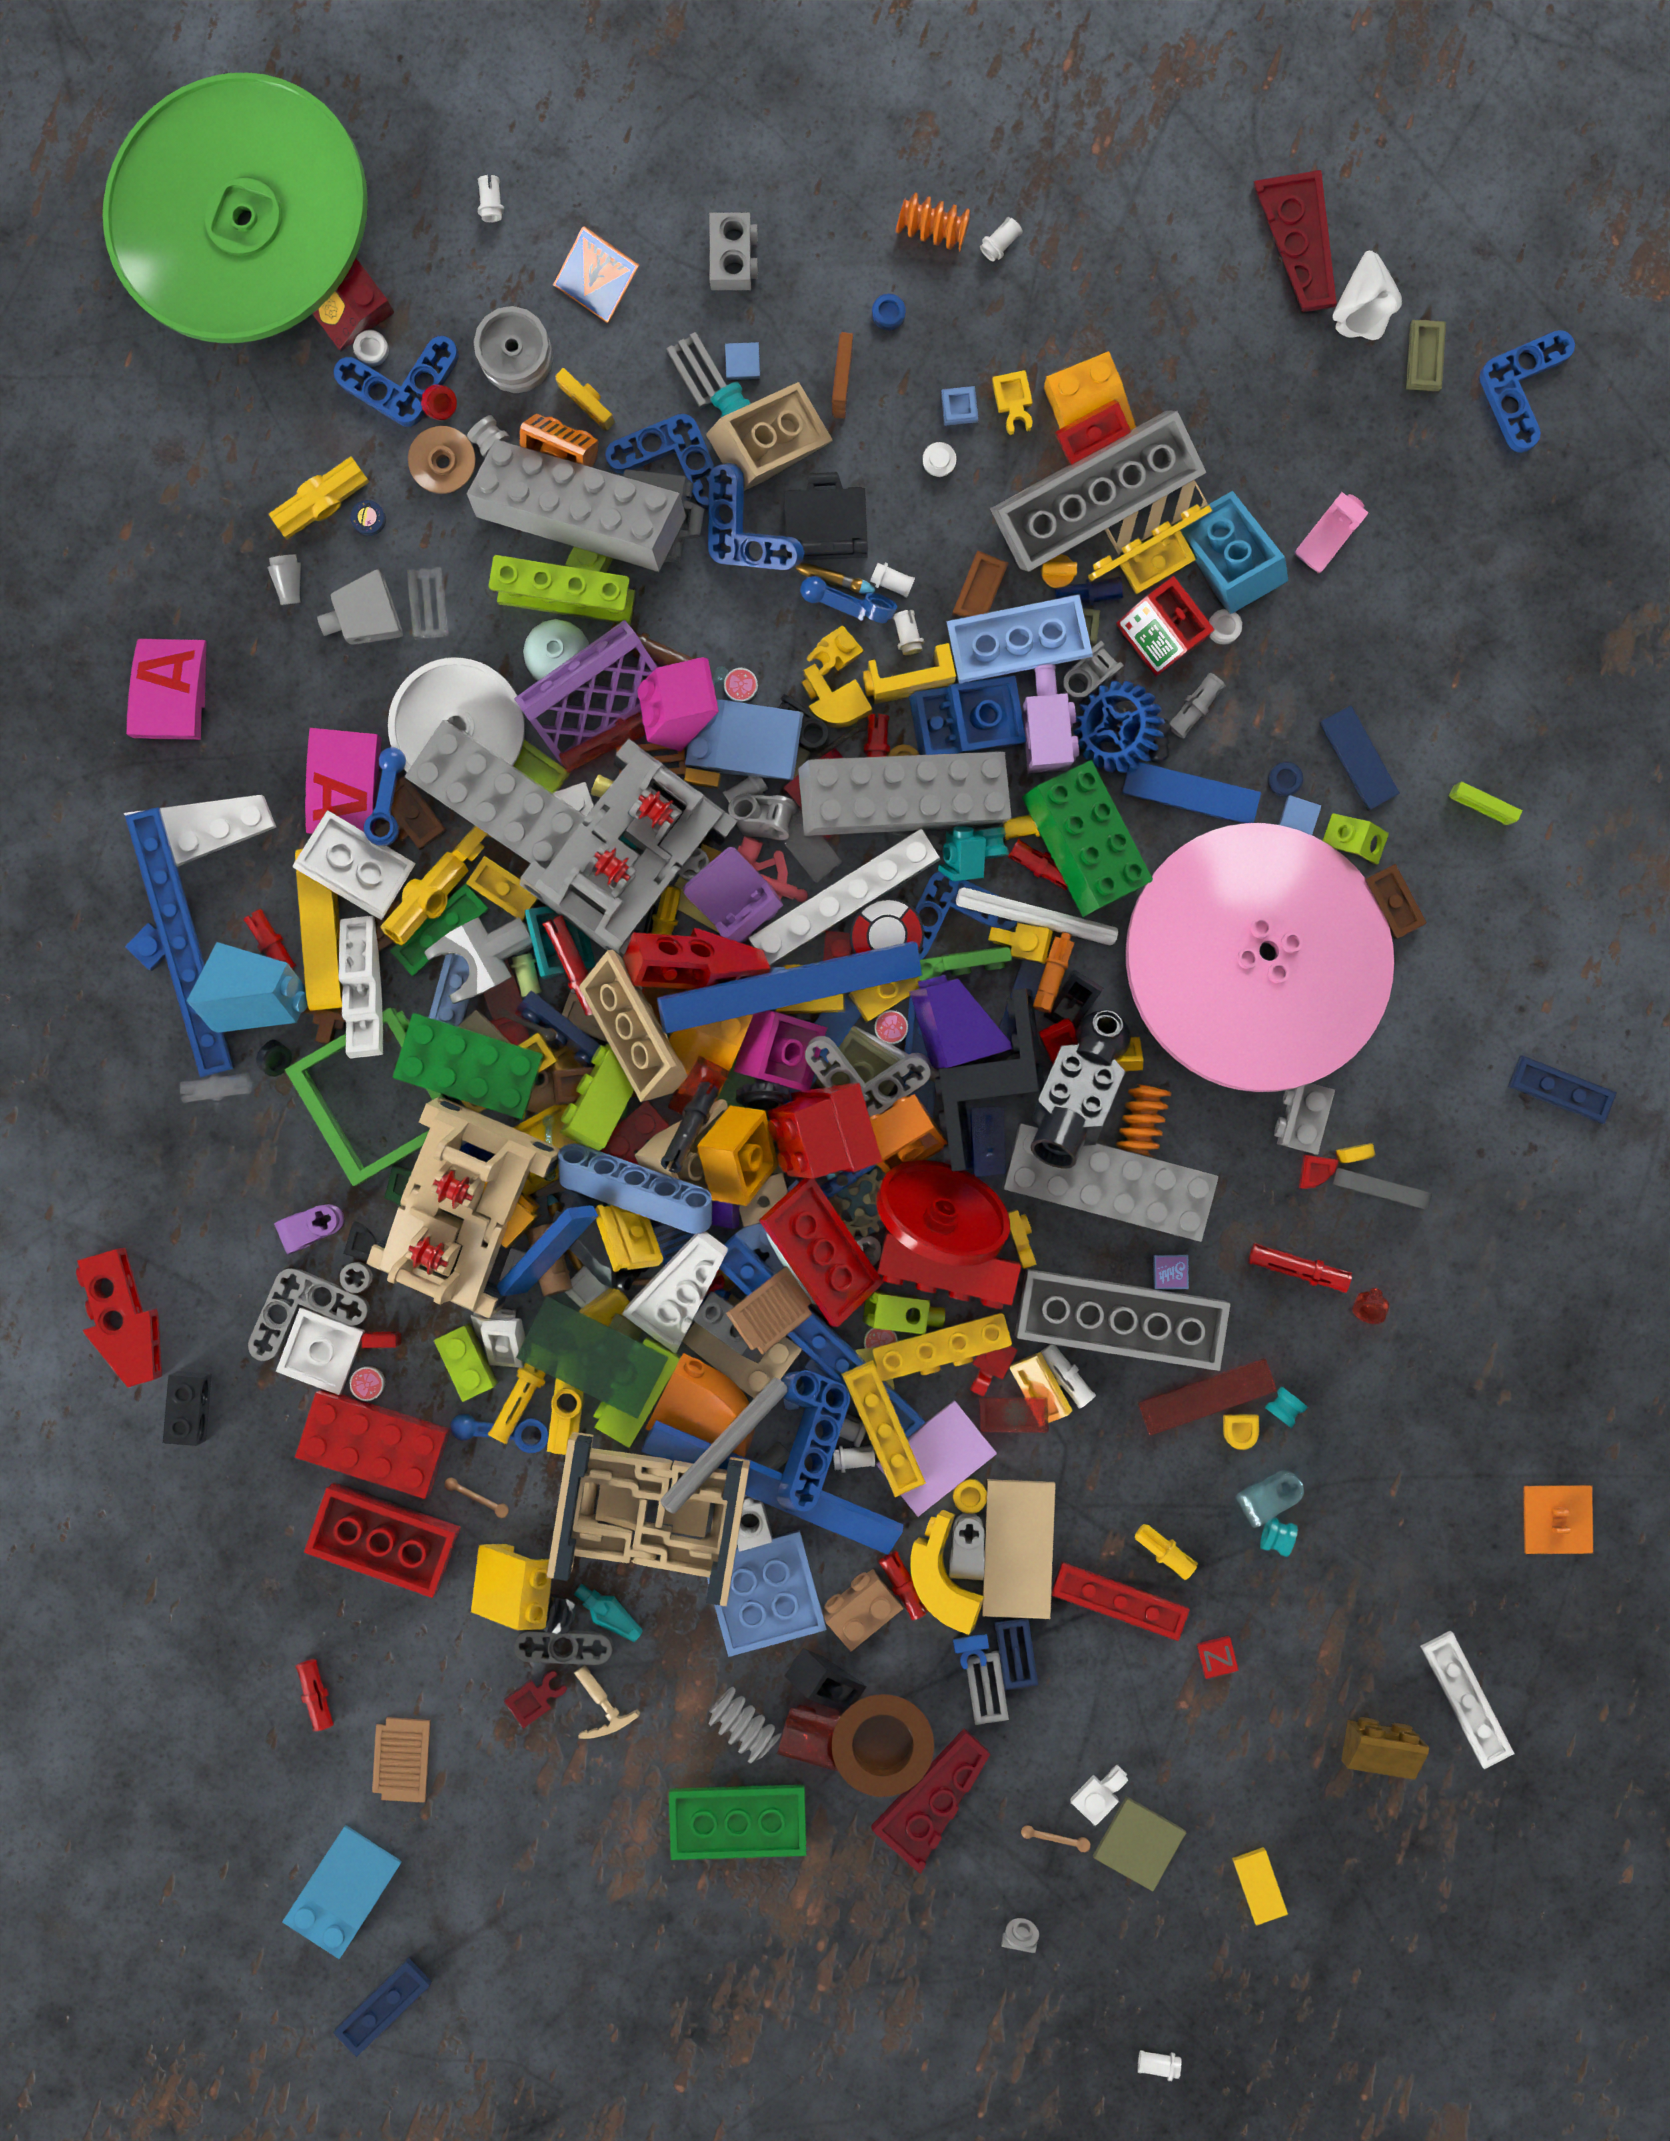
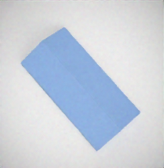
M1079 595L947 621L959 683L1034 669L1039 665H1054L1093 657Z

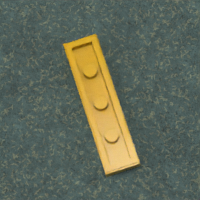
M873 1360L843 1373L842 1377L894 1496L897 1497L926 1484Z

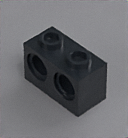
M177 1371L168 1375L163 1443L198 1446L206 1441L212 1374Z

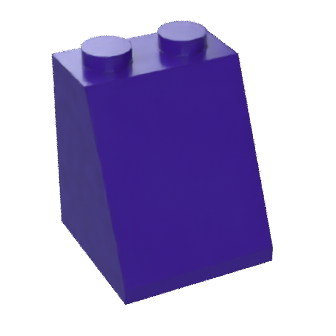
M946 975L919 981V989L910 991L927 1055L934 1069L953 1067L1012 1049L1011 1042L959 979L947 981Z

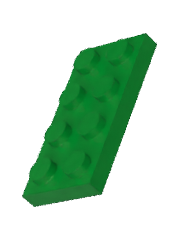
M413 1013L393 1078L506 1115L524 1119L544 1054Z
M805 1784L669 1789L671 1860L806 1856Z

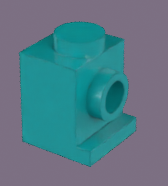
M956 826L953 828V831H946V843L942 850L945 864H939L938 871L952 881L984 878L986 839L968 826Z

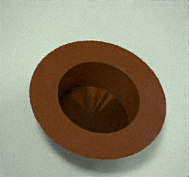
M873 1695L851 1705L838 1720L832 1738L833 1759L841 1776L856 1790L876 1797L898 1795L914 1787L928 1771L934 1753L933 1733L924 1714L911 1702L893 1695Z

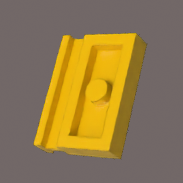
M597 1205L595 1208L598 1214L596 1222L614 1272L619 1271L620 1268L631 1270L660 1265L663 1261V1256L649 1218L614 1205L606 1207Z

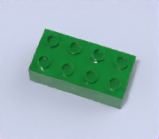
M1092 760L1036 786L1022 796L1083 917L1153 881Z

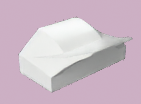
M471 1315L475 1334L484 1342L489 1365L522 1368L525 1357V1333L521 1318L500 1321Z

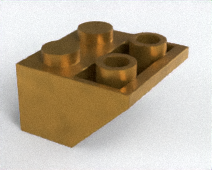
M1360 1717L1358 1722L1350 1720L1347 1722L1341 1760L1348 1769L1415 1780L1428 1756L1429 1747L1420 1738V1735L1412 1731L1413 1728L1409 1725L1392 1723V1727L1380 1726L1377 1720Z

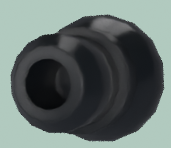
M1164 719L1165 723L1157 727V730L1163 732L1164 737H1155L1153 742L1159 746V750H1148L1152 762L1167 760L1169 757L1168 744L1171 725L1167 719Z

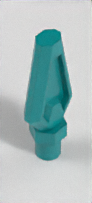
M582 1583L573 1593L583 1601L582 1605L585 1608L590 1609L593 1623L632 1642H635L642 1634L643 1629L615 1596L601 1595L595 1589L591 1591Z

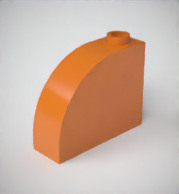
M683 1353L645 1429L650 1431L655 1421H659L712 1444L750 1403L742 1390L729 1377L699 1359ZM755 1428L732 1453L745 1458L752 1443Z

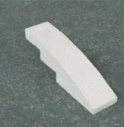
M373 916L340 919L339 981L343 985L342 1017L346 1021V1054L349 1058L383 1055L382 993L375 918Z

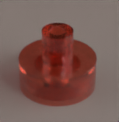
M1372 1288L1369 1292H1362L1357 1295L1352 1310L1354 1315L1361 1321L1369 1324H1380L1386 1319L1389 1303L1383 1297L1381 1290Z

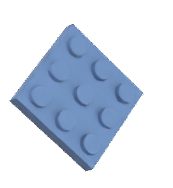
M800 1530L772 1537V1543L739 1552V1548H736L727 1607L714 1605L728 1657L827 1630Z

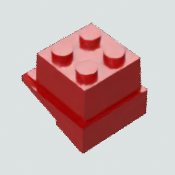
M860 1083L796 1091L790 1093L793 1101L767 1111L770 1118L768 1129L772 1138L776 1140L780 1152L778 1153V1162L787 1176L815 1179L837 1171L856 1172L883 1162Z

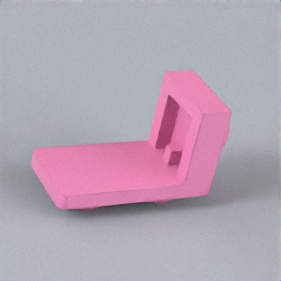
M1341 492L1294 552L1295 556L1317 573H1321L1352 532L1367 516L1368 512L1363 509L1364 504L1354 495L1348 494L1347 496Z

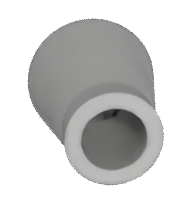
M283 555L269 558L270 566L267 568L279 596L280 605L301 603V563L297 562V556Z

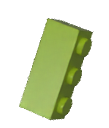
M609 1043L606 1046L600 1045L591 1060L595 1066L590 1075L585 1074L576 1089V1092L580 1093L575 1105L570 1103L561 1117V1121L565 1123L560 1131L561 1134L580 1145L597 1151L605 1148L634 1091Z
M648 1336L643 1343L638 1340L636 1341L627 1357L632 1360L627 1372L620 1369L610 1386L616 1390L609 1402L603 1399L593 1416L598 1419L594 1428L629 1448L681 1358L680 1354L673 1353L664 1345Z

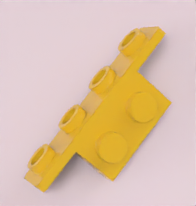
M1196 504L1180 514L1183 519L1181 522L1171 527L1169 521L1151 531L1153 538L1142 544L1138 538L1121 548L1124 555L1112 560L1109 555L1093 564L1095 572L1088 575L1090 581L1120 565L1135 594H1138L1195 561L1196 558L1180 530L1212 511L1210 505L1200 509L1199 505Z
M1002 1313L875 1347L873 1348V1355L881 1380L886 1381L919 1371L921 1375L932 1374L941 1370L940 1365L953 1362L954 1366L973 1362V1356L1009 1347L1012 1342L1005 1317Z

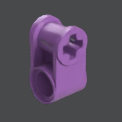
M326 1204L291 1215L274 1223L288 1255L339 1231L344 1224V1214L336 1205ZM329 1214L331 1220L327 1222V1225H321L320 1219L324 1215Z

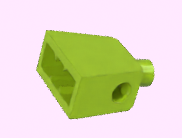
M876 1290L865 1300L862 1322L875 1329L925 1334L927 1326L943 1327L945 1308L930 1306V1300L921 1296ZM911 1308V1315L906 1318V1312Z

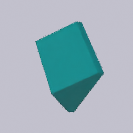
M548 906L525 910L540 976L544 979L565 975L566 972L545 927L542 925L543 922L549 919L553 921L554 917L559 914ZM564 919L586 969L595 967L596 964L589 937Z

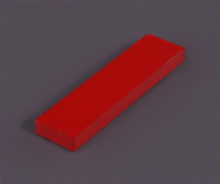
M1061 1562L1051 1590L1052 1596L1176 1641L1180 1639L1190 1611L1186 1606L1065 1562Z

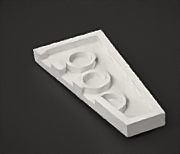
M263 795L160 808L177 867L276 828ZM141 811L124 813V815H129Z
M706 1231L695 1234L625 1307L622 1315L676 1354L728 1248Z

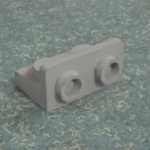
M1312 1083L1285 1090L1283 1103L1287 1104L1284 1117L1278 1118L1274 1130V1136L1278 1137L1277 1144L1318 1155L1335 1090Z

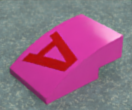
M137 640L128 696L126 731L128 736L148 739L201 740L202 708H205V640Z
M318 728L309 729L305 798L306 833L313 834L327 810L364 832V823L376 807L380 786L379 756L382 738L378 734ZM376 821L372 825V834L374 836Z

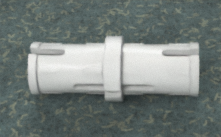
M1050 1344L1041 1351L1058 1385H1062L1079 1409L1096 1396L1077 1373L1079 1371L1078 1367L1075 1364L1071 1365L1055 1344Z

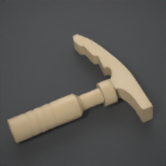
M583 1665L574 1672L595 1703L600 1704L605 1710V1716L610 1721L608 1726L604 1724L599 1729L594 1728L590 1731H581L578 1735L579 1739H591L616 1732L640 1716L641 1713L638 1709L627 1715L619 1716L620 1712L609 1703L607 1694L586 1665Z

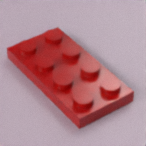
M803 1178L759 1219V1222L831 1326L839 1327L884 1283L815 1179Z

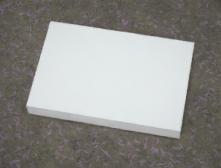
M327 810L292 867L382 920L416 863L388 846L381 847L372 844L363 831Z

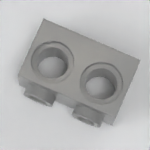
M709 213L711 290H751V279H758L757 258H751V245H758L757 224H751L750 213ZM736 229L741 231L743 235L738 240L732 241L725 237L728 231ZM730 263H738L743 267L737 274H730L725 270L726 266Z

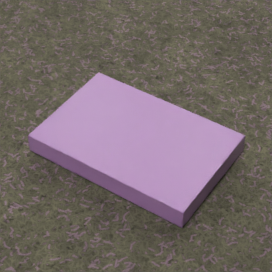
M955 1400L923 1424L907 1439L926 1484L901 1496L919 1517L997 1454ZM878 1460V1461L876 1462V1465L878 1466V1468H879V1469L882 1471V1473L884 1474V1471H883V1469H882V1467H881V1464H880V1462H879V1460Z

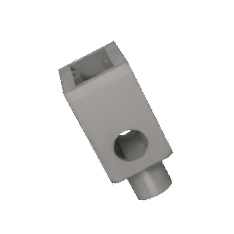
M379 569L333 592L330 596L335 611L317 616L324 636L342 630L343 636L349 644H361L404 636L385 577Z

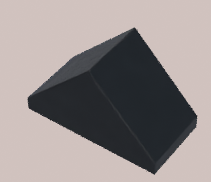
M1073 970L1058 991L1051 1013L1045 1012L1043 1016L1055 1024L1069 1018L1075 1029L1104 988L1077 970Z

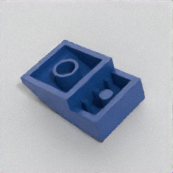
M1015 676L951 684L944 688L915 691L909 696L919 755L980 753L1027 742Z

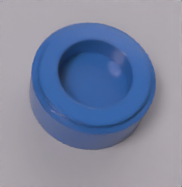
M883 294L875 300L872 307V318L879 328L894 330L905 319V304L897 295Z

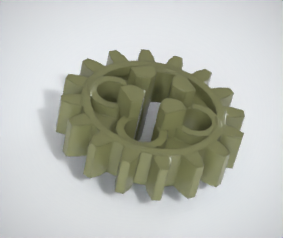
M875 1168L870 1174L865 1173L857 1178L856 1182L847 1187L849 1194L856 1196L861 1190V1182L864 1180L870 1181L872 1183V1191L866 1193L862 1201L865 1204L876 1205L877 1192L883 1179L879 1181L876 1178L878 1169ZM841 1171L834 1172L835 1176L841 1173ZM840 1175L837 1182L840 1186H846L848 1178L845 1175ZM838 1194L828 1199L853 1237L856 1230H860L863 1237L868 1236L869 1227H872L876 1232L880 1230L878 1221L881 1218L879 1213L870 1216L867 1214L865 1207L859 1206L854 1212V1219L846 1221L842 1213L851 1206L852 1200L849 1197L841 1198Z

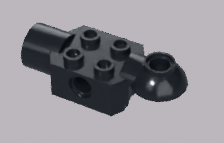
M1095 1011L1083 1017L1076 1030L1078 1045L1061 1046L1040 1094L1032 1118L1038 1126V1130L1030 1148L1034 1156L1047 1165L1061 1169L1072 1168L1076 1164L1083 1146L1096 1145L1125 1073L1124 1069L1115 1059L1125 1054L1130 1047L1131 1041L1128 1025L1122 1017L1113 1011ZM1100 1030H1105V1031L1109 1032L1110 1034H1105V1033L1101 1032Z

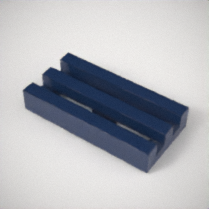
M1010 1618L1006 1621H994L1005 1690L1038 1685L1029 1619ZM1020 1626L1023 1628L1030 1679L1023 1678L1016 1627ZM1009 1628L1016 1681H1010L1003 1629Z

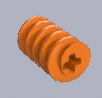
M915 192L909 201L906 198L904 199L896 226V233L900 234L905 226H907L908 237L913 238L917 231L920 230L921 241L926 242L930 235L933 234L934 245L939 246L942 240L946 238L947 249L951 250L959 242L960 252L970 221V209L966 208L959 217L957 216V205L953 204L946 213L944 212V201L940 200L934 209L931 206V197L927 196L921 205L919 204L918 193Z
M1137 1084L1139 1088L1128 1090V1094L1134 1097L1136 1101L1125 1103V1107L1131 1110L1133 1114L1122 1116V1120L1129 1124L1130 1127L1119 1129V1133L1126 1137L1127 1141L1116 1142V1146L1124 1151L1154 1157L1148 1152L1149 1150L1159 1149L1160 1145L1151 1140V1138L1162 1136L1163 1134L1154 1125L1156 1123H1163L1166 1120L1157 1112L1169 1107L1160 1099L1161 1097L1171 1096L1172 1092Z

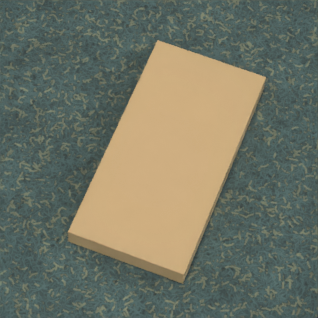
M987 1479L983 1596L985 1598L982 1604V1616L1050 1619L1055 1482Z

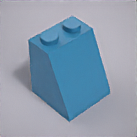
M218 942L214 946L187 999L189 1005L208 1027L218 1033L297 1023L301 1013L308 1006L305 985L288 963Z

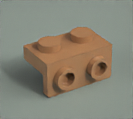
M872 1569L868 1573L863 1572L854 1578L851 1582V1587L841 1595L836 1594L826 1602L822 1612L826 1624L851 1652L903 1610V1607L880 1580L878 1573Z

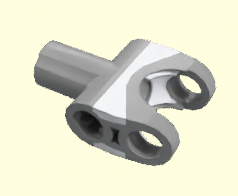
M478 917L449 932L424 953L428 960L441 954H458L468 962L469 976L466 982L460 986L461 989L449 995L450 1000L455 1004L485 993L510 979L512 976L503 960L529 947L533 943L520 917L490 933H487Z

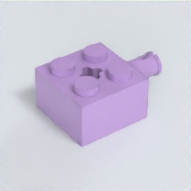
M1053 664L1039 665L1034 668L1037 696L1026 697L1022 706V717L1027 741L1025 749L1028 774L1066 771L1076 760V757L1079 756L1077 736H1071V728L1073 723L1076 722L1074 702L1068 703V693L1057 694L1056 666Z

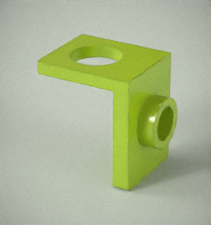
M1333 813L1323 842L1336 850L1358 854L1369 862L1378 865L1389 833L1370 821ZM1376 835L1377 845L1375 850L1371 853V841Z

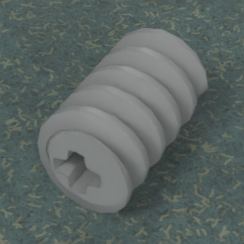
M731 1687L710 1708L709 1712L712 1713L708 1724L712 1726L720 1721L722 1723L718 1732L720 1736L731 1731L732 1734L728 1743L731 1745L740 1740L742 1743L738 1753L742 1754L750 1750L751 1755L748 1762L751 1764L762 1758L774 1746L782 1733L772 1737L775 1730L773 1724H768L762 1728L765 1717L758 1715L752 1718L755 1707L749 1705L742 1709L745 1698L739 1696L733 1699L735 1688Z

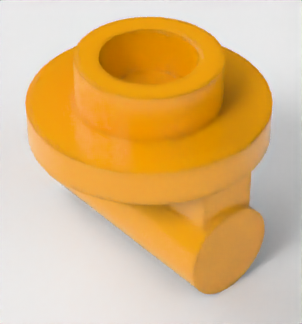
M1060 554L1042 564V578L1050 587L1064 588L1077 575V562H1073L1066 555Z

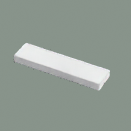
M1448 1631L1421 1645L1481 1766L1486 1769L1513 1755L1514 1752L1453 1632Z

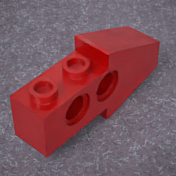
M693 928L690 936L633 932L623 957L633 986L694 990L767 974L771 969L763 950L698 928Z
M126 1248L115 1249L77 1260L79 1266L76 1269L77 1280L81 1287H85L88 1300L85 1302L86 1311L91 1320L94 1319L96 1325L83 1329V1333L127 1388L162 1377L159 1314L157 1308L143 1311ZM105 1278L113 1283L114 1291L111 1296L105 1295L101 1290V1283ZM113 1311L119 1312L123 1317V1324L120 1329L115 1328L111 1324L110 1316Z

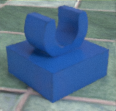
M987 1634L953 1639L955 1653H962L960 1663L963 1669H968L967 1658L971 1654L979 1656L981 1667L986 1666L987 1659L981 1649L989 1648Z

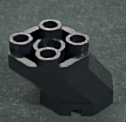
M566 1189L560 1199L561 1202L565 1203L562 1212L556 1210L553 1223L567 1208L589 1205L594 1208L597 1205L606 1207L608 1203ZM596 1219L569 1247L601 1284L622 1292H627L641 1272H646L650 1268L631 1270L620 1268L619 1271L614 1272Z

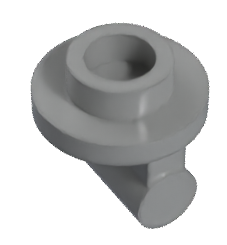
M1022 1918L1013 1919L1006 1926L1005 1933L1002 1936L1001 1947L1035 1953L1039 1931L1029 1920Z

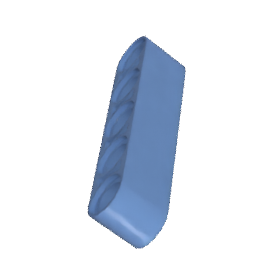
M580 1144L565 1145L558 1152L559 1183L566 1189L689 1233H703L712 1224V1196L708 1190Z

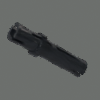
M701 1082L698 1085L691 1103L685 1106L682 1112L683 1119L665 1155L661 1159V1165L664 1169L667 1168L670 1161H673L669 1172L678 1173L682 1170L683 1163L701 1127L706 1125L710 1118L709 1111L718 1097L719 1090L714 1085L710 1094H706L711 1085L709 1082Z

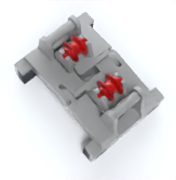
M630 739L618 751L613 764L622 772L591 809L547 869H544L533 860L520 880V886L556 913L562 914L564 919L605 950L613 949L622 958L625 955L633 931L704 838L709 836L721 846L738 822ZM682 814L681 818H680V819L678 820V822L674 825V827L670 830V828L673 826V824L676 822V820H677V819L679 818V816ZM623 834L626 839L643 851L639 859V855L619 840ZM633 879L631 883L627 886V888L624 890V892L621 894V896L618 898L619 894L626 887L629 881ZM575 886L606 910L605 914H601L573 893L571 889Z

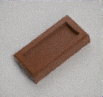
M977 550L952 615L966 618L989 613L1007 569L1008 562Z

